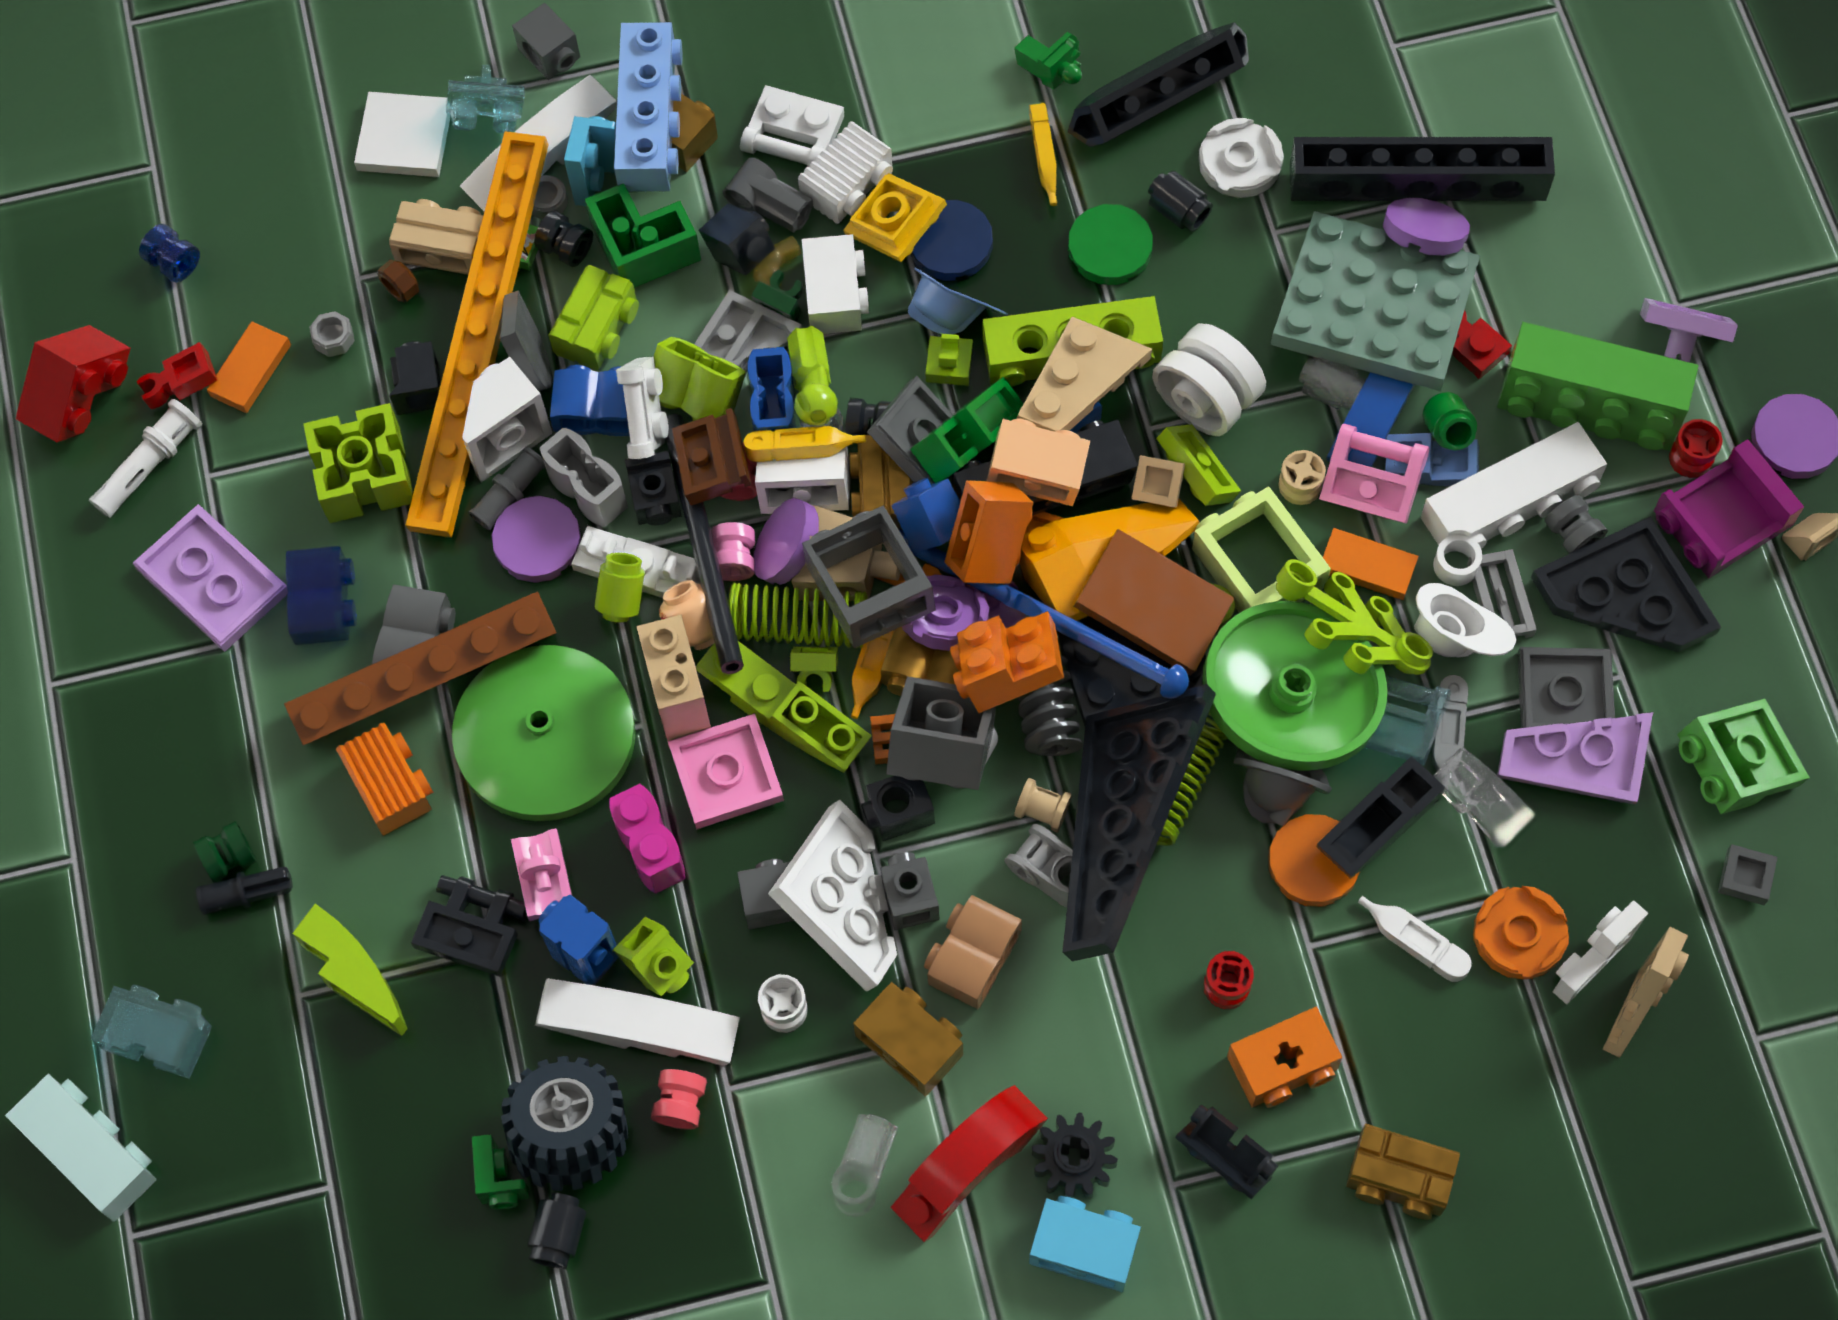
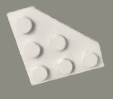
M838 800L828 807L768 895L867 992L878 986L896 958L897 951L894 937H888L886 933L883 913L888 911L881 875L874 874L870 852L875 850L872 831L841 800Z

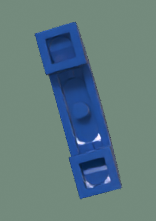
M1370 372L1343 424L1357 427V432L1387 439L1390 430L1416 384ZM1337 437L1326 458V460L1329 462L1332 457ZM1351 449L1347 461L1373 467L1378 456Z

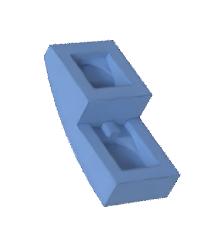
M1431 433L1388 434L1387 440L1414 447L1415 443L1429 446L1427 462L1421 474L1419 484L1450 487L1479 472L1478 439H1475L1468 447L1462 450H1450L1441 447L1437 441H1433ZM1386 458L1385 471L1405 476L1408 464Z

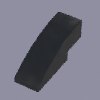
M1411 756L1384 783L1381 781L1317 843L1316 847L1351 879L1418 821L1441 798L1446 787Z

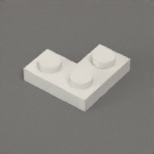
M1634 900L1622 912L1615 906L1596 926L1597 930L1587 940L1593 947L1582 958L1573 953L1557 970L1556 974L1561 979L1553 993L1567 1005L1631 940L1648 915V912Z

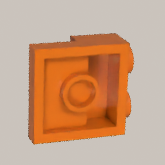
M1048 611L1035 617L1024 618L1009 628H1005L999 615L986 621L972 623L965 630L957 632L958 644L950 647L951 656L959 672L953 674L956 688L963 699H971L978 713L1064 678L1056 626Z

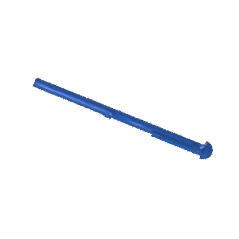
M899 529L915 557L953 577L959 578L944 562L947 553L936 547L914 553L904 531ZM967 583L1029 617H1035L1048 611L1055 623L1056 631L1143 677L1161 684L1160 694L1162 697L1169 699L1177 698L1188 687V674L1179 664L1174 665L1169 670L1007 584Z

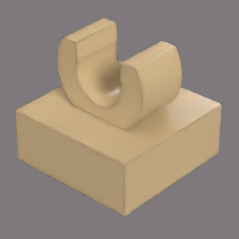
M1140 455L1132 499L1177 507L1185 464Z

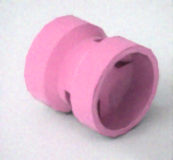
M726 522L714 526L711 529L723 580L740 581L754 575L755 561L750 555V550L755 546V530L749 525L737 522Z

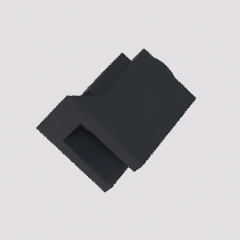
M411 341L396 347V357L390 358L395 388L389 395L396 415L435 409L441 385L439 361L432 342Z

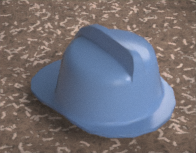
M916 267L914 268L922 276L908 307V313L910 317L931 331L941 335L962 332L984 309L1004 316L1008 315V313L996 307L951 290Z

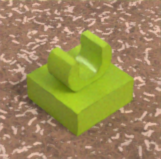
M942 334L941 337L930 336L925 373L926 382L969 386L973 339H961L959 335Z
M793 647L790 653V671H800L797 682L800 681L807 686L806 678L811 674H817L823 680V692H829L832 685V675L830 672H836L838 667V647Z

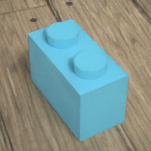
M1058 1196L1057 1201L1046 1198L1030 1252L1029 1264L1123 1292L1141 1226L1132 1224L1133 1218L1121 1212L1105 1210L1104 1215L1087 1211L1085 1210L1086 1204L1074 1198Z

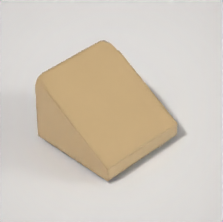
M1814 513L1784 533L1782 540L1801 561L1807 560L1837 538L1838 513Z

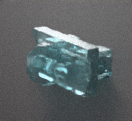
M482 65L480 76L465 75L464 81H448L446 113H451L453 128L456 130L475 129L477 115L493 116V130L497 133H504V131L515 132L518 118L521 119L525 86L506 85V78L491 77V65Z

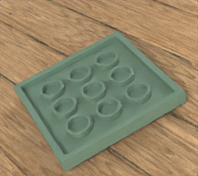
M1314 211L1273 331L1270 345L1441 391L1480 255L1462 250L1444 256L1426 255L1419 252L1420 246L1410 243L1408 248L1398 245L1389 238L1383 229Z

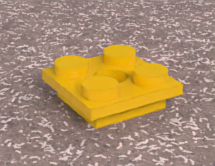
M888 173L850 218V222L843 231L846 235L853 234V239L902 262L905 257L912 253L914 246L927 229L938 220L939 214L946 207L947 203L945 199ZM899 211L893 217L886 218L890 212Z

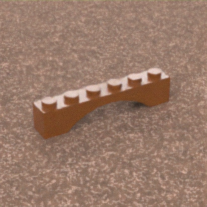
M537 591L288 701L284 705L302 744L305 745L557 632Z

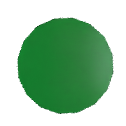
M1102 204L1087 209L1076 218L1069 231L1068 255L1071 262L1073 261L1074 265L1078 268V272L1084 278L1098 284L1119 285L1127 282L1128 278L1136 274L1138 276L1146 269L1152 257L1153 234L1147 221L1135 210L1118 204Z

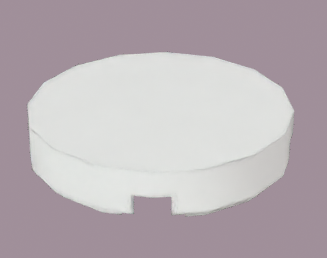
M1236 118L1227 119L1210 129L1201 144L1198 160L1200 172L1209 186L1221 194L1243 198L1256 196L1268 190L1279 178L1284 155L1281 141L1272 129L1266 125L1261 127L1254 124V120Z

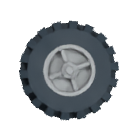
M568 1056L558 1057V1062L551 1064L548 1063L547 1059L537 1063L538 1069L532 1071L527 1068L520 1073L521 1082L513 1081L507 1089L509 1097L503 1098L501 1106L503 1115L501 1119L512 1163L517 1164L518 1172L524 1178L531 1175L533 1184L541 1188L546 1183H550L551 1189L555 1191H562L564 1185H572L573 1190L583 1188L582 1182L591 1180L595 1184L602 1180L601 1172L603 1170L610 1173L617 1166L616 1157H623L626 1150L625 1140L628 1139V1127L622 1093L618 1089V1083L613 1075L607 1076L605 1068L598 1063L593 1067H589V1061L585 1058L578 1057L576 1062H569Z

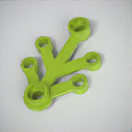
M1288 560L1277 574L1276 590L1283 598L1289 601H1297L1304 598L1341 621L1328 622L1321 618L1314 619L1304 633L1306 640L1312 646L1318 649H1326L1333 640H1371L1380 646L1368 647L1362 643H1354L1343 657L1346 666L1352 671L1364 674L1372 664H1393L1403 673L1421 675L1431 666L1433 650L1430 644L1416 633H1405L1393 614L1391 604L1384 598L1372 596L1364 605L1355 590L1353 580L1346 574L1334 572L1324 584L1326 593L1314 587L1317 583L1316 574L1302 561Z

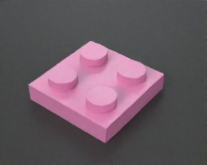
M755 714L668 741L696 829L784 801L783 793Z

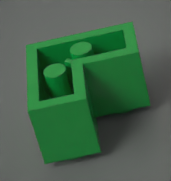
M624 183L585 198L591 227L614 274L630 280L634 288L701 261L697 233L681 201L640 217Z

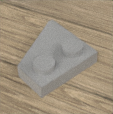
M729 290L694 345L710 355L734 363L745 371L748 369V359L753 349L785 347L788 345L787 337L795 328L802 329L801 324Z

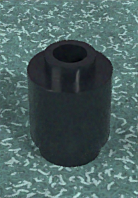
M1171 171L1167 175L1165 173L1159 174L1148 189V194L1151 195L1149 205L1180 229L1188 228L1191 232L1196 231L1208 218L1213 208V204L1207 200V194L1176 171Z
M551 1193L550 1200L542 1199L539 1201L527 1245L531 1249L530 1261L551 1268L567 1269L569 1259L575 1258L587 1213L584 1209L578 1207L579 1199L566 1194Z

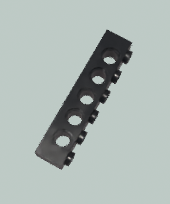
M1294 137L1289 164L1291 201H1395L1404 198H1423L1432 201H1546L1555 176L1552 137Z

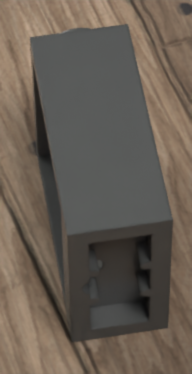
M884 505L872 511L861 512L854 516L852 520L831 530H822L813 535L811 539L802 543L807 568L853 648H857L936 611L933 586ZM883 543L905 582L848 607L827 568Z

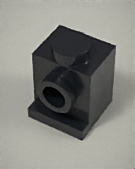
M669 452L655 453L654 456L641 459H625L638 524L648 523L649 525L657 526L666 524L673 518L682 517Z

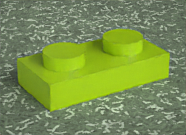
M1193 424L1166 427L1156 438L1166 451L1165 455L1168 461L1185 464L1183 476L1190 484L1192 494L1203 502L1205 506L1230 503L1241 492Z

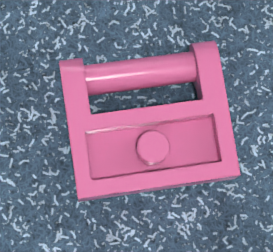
M1342 424L1319 499L1407 524L1421 474L1427 462L1429 446L1415 443L1414 447L1360 433L1357 432V427ZM1351 449L1406 463L1408 466L1405 476L1347 461Z

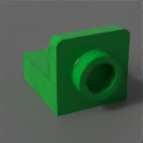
M491 1134L473 1136L475 1193L482 1204H489L491 1209H508L518 1206V1200L530 1198L529 1187L524 1179L500 1181V1178L508 1176L505 1148L498 1149Z

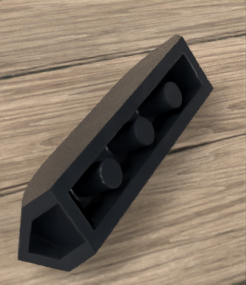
M1235 22L1215 28L1185 41L1111 81L1086 97L1074 109L1068 133L1089 147L1103 144L1245 67L1249 61L1246 34Z

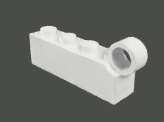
M1579 422L1426 499L1420 518L1439 545L1433 567L1441 581L1453 586L1468 584L1478 572L1482 561L1481 549L1487 544V540L1499 534L1502 537H1507L1522 528L1526 520L1538 514L1541 518L1546 517L1555 507L1575 495H1581L1582 498L1586 497L1601 485L1600 480L1607 462ZM1452 551H1458L1465 554L1468 558L1471 557L1473 564L1464 569H1457L1446 562L1444 555Z

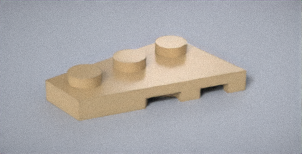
M1071 317L1018 413L1017 419L1028 420L1038 428L1054 432L1057 430L1070 431L1093 410L1096 402L1110 390L1114 392L1124 383L1125 377L1137 366L1141 368L1151 359L1152 348Z
M1669 927L1640 967L1604 1044L1603 1050L1619 1058L1621 1057L1651 1006L1656 1007L1663 993L1666 994L1673 981H1676L1680 976L1689 954L1681 951L1688 935L1672 927Z

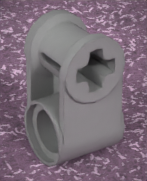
M1033 824L1028 830L1030 836L1015 854L1009 853L1004 861L1008 868L1020 879L1037 887L1060 905L1067 908L1069 888L1060 881L1065 876L1070 875L1073 850L1062 843L1057 836L1045 827Z

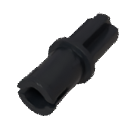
M279 867L247 876L243 872H239L236 878L197 886L196 894L201 912H203V915L241 905L245 909L250 908L254 901L289 893L292 891L293 882L288 868Z

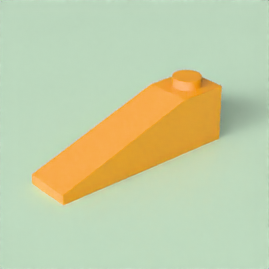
M1178 499L1177 507L1144 503L1053 520L1024 535L1020 559L1022 573L1025 581L1045 605L1078 621L1088 615L1073 606L1117 529L1166 556L1196 530L1199 520L1180 499Z

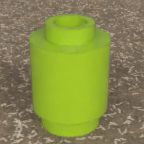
M610 553L606 556L605 563L600 565L595 609L602 613L604 619L621 623L627 622L629 617L639 614L645 571L641 568L642 560L639 557L628 553Z

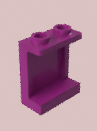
M1747 439L1733 448L1728 460L1675 493L1671 489L1663 492L1655 506L1654 512L1660 527L1667 534H1673L1684 548V554L1690 564L1697 569H1701L1709 579L1792 527L1804 506Z

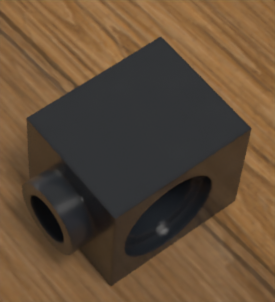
M892 776L866 785L868 801L861 803L862 810L869 829L878 827L882 841L935 824L934 807L923 780H908L900 776ZM895 799L903 800L908 804V807L900 813H891L884 808L889 801Z

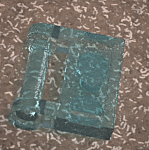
M1386 676L1387 695L1427 706L1428 709L1425 714L1387 703L1382 720L1365 747L1406 760L1412 756L1420 764L1425 765L1442 716L1445 714L1449 704L1451 690L1436 686L1434 690Z

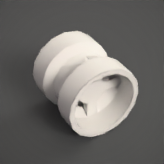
M778 974L768 978L762 984L758 992V1003L766 1025L776 1032L783 1033L799 1028L805 1021L808 1010L804 989L799 981L789 975Z

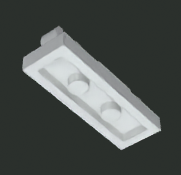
M587 526L571 563L574 571L599 578L600 565L605 563L608 554L619 552L635 555L642 560L641 568L645 571L642 592L663 598L664 593L680 582L693 580L696 584H700L694 558Z

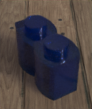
M340 546L286 551L288 628L294 644L302 645L349 640V627L356 626L357 624L355 602L353 599L347 600L348 585L355 584L352 558L346 559Z

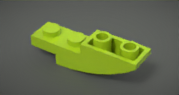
M739 641L744 667L734 674H726L721 671L715 643L711 646L697 664L696 670L731 696L730 702L748 715L755 714L758 722L809 755L844 773L872 737L871 734L802 682L798 681L795 684Z

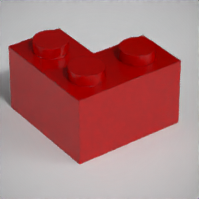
M91 325L34 342L15 419L55 442L84 433L91 420L90 409L94 395L121 386V383L124 381L128 372L127 360L131 348Z

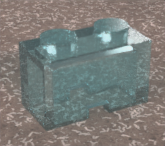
M132 985L130 991L113 986L91 1039L103 1051L137 1062L143 1053L145 1058L154 1061L153 1066L155 1068L190 1079L212 1028L208 1021L200 1014L202 1009L195 1004L181 999H175L173 1005L157 1000L159 997L157 993L138 985Z

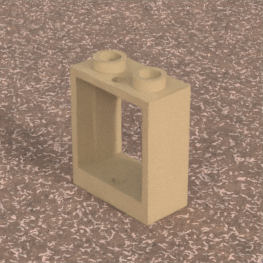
M682 615L636 626L667 742L711 728Z

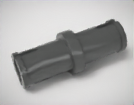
M525 447L520 456L503 475L497 474L492 479L494 485L476 506L468 512L469 515L483 528L491 530L503 511L513 502H517L524 497L522 492L538 473L545 468L543 458L531 448Z

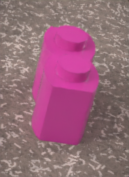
M638 784L611 797L610 812L622 843L631 852L638 875L644 885L656 894L685 880V868L678 844L672 833L664 826L653 795L644 786Z

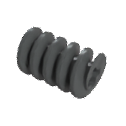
M1061 656L1062 667L1068 662V659L1064 656ZM1063 670V679L1017 697L1021 702L1018 705V712L1024 719L1021 722L1022 732L1027 736L1024 739V745L1029 753L1038 756H1061L1071 754L1083 748V740L1069 738V736L1080 731V724L1076 721L1065 720L1077 714L1076 706L1073 704H1063V702L1074 697L1073 689L1059 687L1070 681L1071 675L1068 671Z

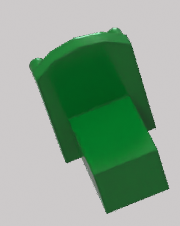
M1066 32L1050 48L1029 35L1014 47L1017 64L1040 78L1042 84L1046 87L1048 86L1054 90L1063 81L1068 84H1076L1082 78L1081 63L1076 61L1081 54L1079 51V41L1075 35Z

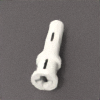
M175 399L170 400L167 412L153 427L147 426L143 430L142 438L144 440L89 499L90 503L101 513L111 518L159 462L164 458L174 457L178 452L176 447L192 429L198 430L202 426V422L179 401Z

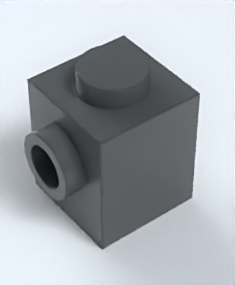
M770 859L758 863L754 869L737 872L749 930L795 921L768 895L790 862L783 863V860Z

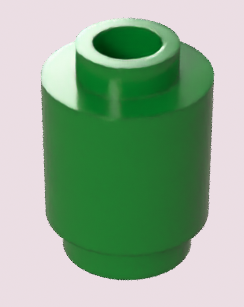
M1443 392L1428 400L1423 409V421L1441 447L1450 450H1462L1468 447L1475 439L1477 421L1461 397L1451 392Z

